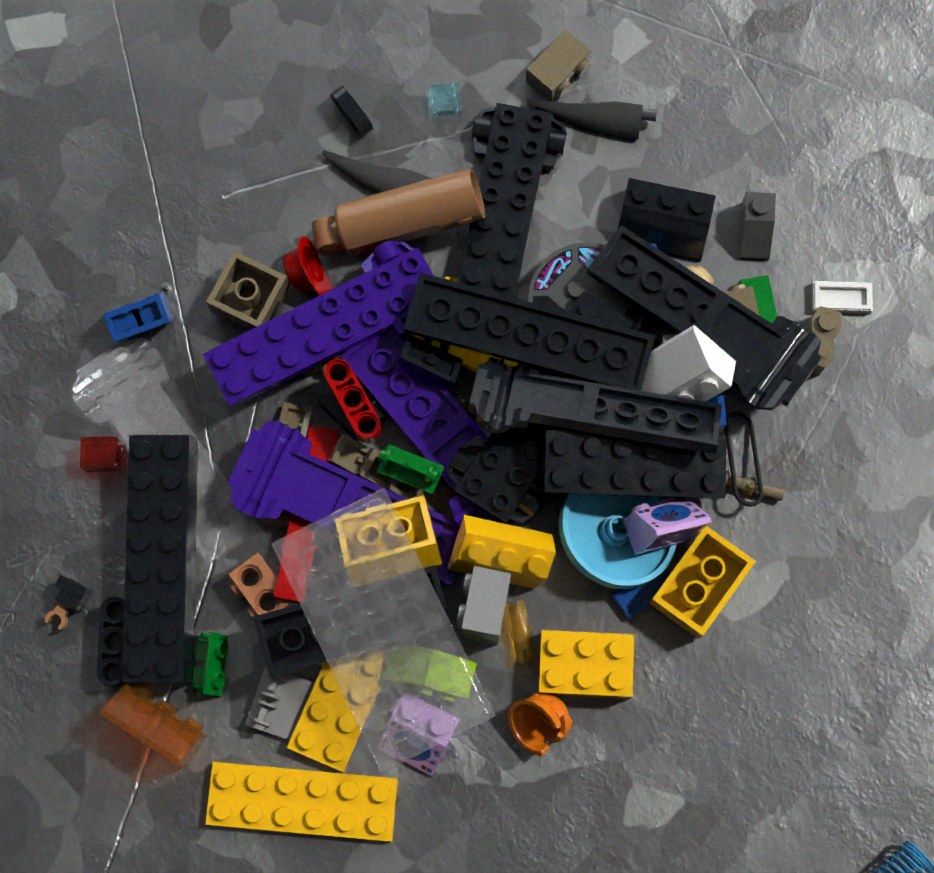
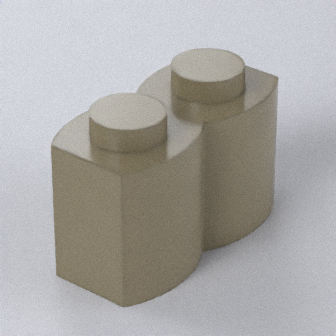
M820 306L808 322L806 332H813L821 340L818 354L822 358L811 374L819 376L833 357V340L840 332L842 326V314L839 311Z

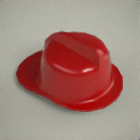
M304 236L299 238L298 247L282 257L285 274L289 283L295 289L300 291L315 290L320 296L333 288L312 242Z

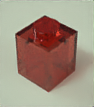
M117 436L81 437L80 467L85 472L122 471V463L127 461V447L122 445V441Z

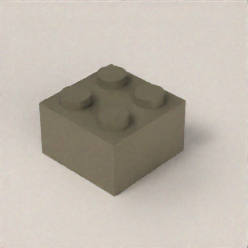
M233 251L206 303L211 312L251 330L272 319L278 302L283 301L290 284L286 275Z

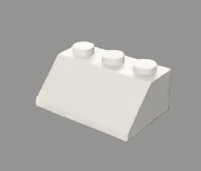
M693 325L651 351L641 391L706 402L732 386L736 361Z

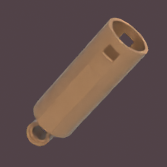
M469 167L339 204L335 208V216H325L312 222V229L317 253L328 255L345 249L347 254L355 256L373 251L376 247L387 241H409L484 220L486 216L477 178L473 169Z

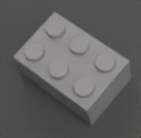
M474 566L472 574L466 573L463 599H466L467 603L466 605L460 604L457 617V629L462 630V638L498 645L511 573Z

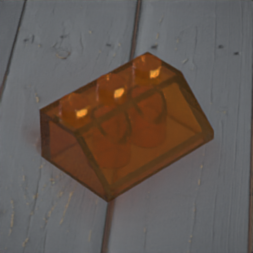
M139 683L135 687L125 684L102 708L99 714L176 765L187 767L207 737L206 734L201 732L204 726L189 716L186 720L175 715L178 711L176 707L165 700H162L160 704L150 698L153 692Z

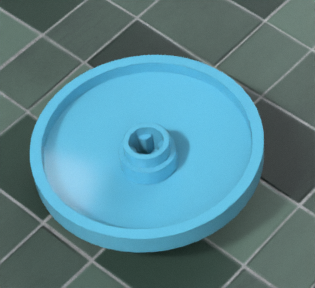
M567 495L560 510L559 535L568 558L583 575L605 587L632 589L649 583L667 568L674 556L677 544L635 555L623 520L632 513V508L648 503L649 507L656 506L666 498Z

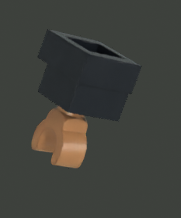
M60 575L55 584L56 587L60 588L55 599L59 604L54 610L48 612L45 617V623H51L54 616L59 615L61 623L58 629L64 630L69 623L68 614L70 608L81 612L93 590L66 576Z

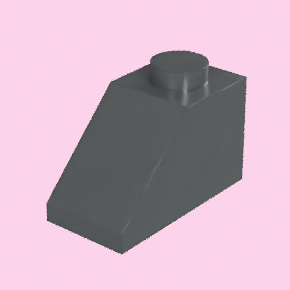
M745 193L741 202L739 259L769 260L775 223L776 193Z

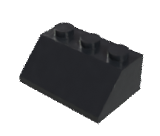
M629 178L618 229L622 225L649 244H656L657 249L667 255L701 261L716 195Z

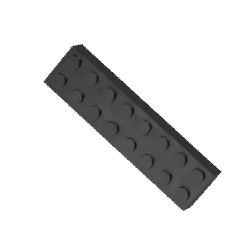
M129 435L122 682L193 683L198 439L191 435Z

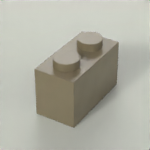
M565 29L527 68L526 81L549 101H553L557 96L562 97L572 85L570 82L577 75L579 77L583 76L591 66V50Z

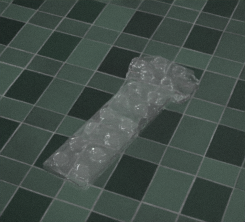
M124 338L77 370L79 376L72 385V397L86 416L94 419L100 425L112 421L128 445L129 435H191L197 438L161 387V385L168 381L169 374L166 371L165 360L152 342L144 338L131 341ZM198 439L196 542L213 564L262 528L255 518L238 511L231 503L232 487L227 486L228 480Z

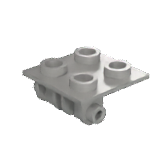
M265 666L245 725L290 740L315 683L290 674L270 679L267 667Z

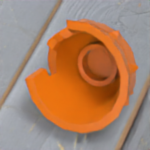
M534 693L524 700L514 702L509 708L507 716L509 728L515 740L528 752L542 757L550 748L547 743H558L563 740L571 730L573 723L564 702L558 697L547 693Z

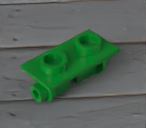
M389 444L387 449H383L380 453L379 461L381 463L377 472L433 495L444 466Z
M201 632L200 638H197L195 660L205 661L204 667L194 666L192 688H195L194 694L221 697L222 688L225 684V657L228 654L227 635L215 632Z

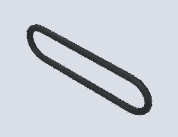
M735 411L726 416V427L724 428L725 436L727 437L726 443L733 492L740 504L752 507L759 504L763 499V486L754 426L747 414ZM733 416H742L749 424L759 496L754 502L742 500L738 493L728 425L730 418Z

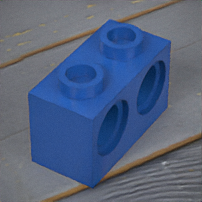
M164 291L112 309L103 314L113 342L166 324L174 319Z

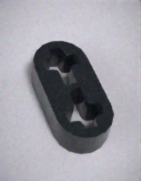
M341 86L330 93L335 106L361 138L374 129L367 115L345 87Z

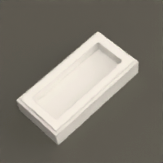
M813 281L811 284L812 312H816L820 306L841 313L871 314L873 311L872 283Z

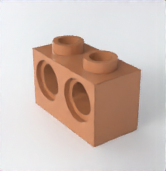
M259 552L229 573L233 580L229 586L239 599L245 596L251 604L247 610L252 617L296 605V603L277 600V605L273 610L265 611L262 609L263 599L267 596H274L277 576ZM249 572H257L259 574V581L254 586H246L244 584V577Z

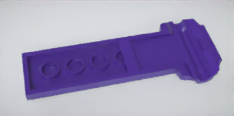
M387 241L373 250L368 259L362 262L364 274L203 353L230 409L391 328H394L399 336L408 335L409 333L404 332V326L419 274L421 272L434 276L419 248L413 249L404 241Z
M394 328L347 350L340 356V359L348 362L359 382L421 455L427 460L444 466L440 477L454 492L456 487L448 478V466L459 448L470 442L473 437L480 436L487 440L488 437L443 385L396 363L405 340L395 332ZM456 493L449 501L454 521L459 528L464 515L502 523ZM512 521L507 522L508 525L515 526L517 524Z
M267 421L258 431L252 430L227 483V486L232 487L231 503L238 511L250 517L277 520L283 510L338 535L335 522L337 518L407 500L405 497L308 454L312 447V442L305 438L299 430L287 427L279 421ZM428 508L442 564L435 566L439 581L450 586L456 572L448 570L447 566L460 528L453 519Z

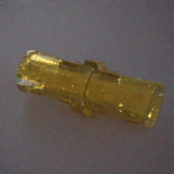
M525 600L517 601L518 614L516 613L514 602L506 604L511 624L509 637L513 638L517 665L525 664L523 651L526 652L528 663L536 661L531 641L533 629L528 624Z

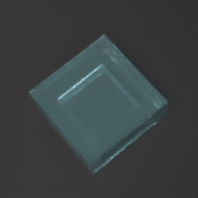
M459 82L430 85L433 116L462 113Z

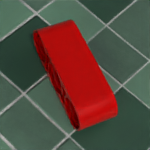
M343 359L331 360L327 363L324 374L328 386L359 441L371 444L376 442L382 434V427L379 417L347 361ZM340 369L347 372L346 378L342 381L331 379V375L336 370ZM357 395L361 398V402L357 407H348L345 404L346 399L349 396ZM371 421L376 425V428L373 432L364 434L359 430L363 422Z

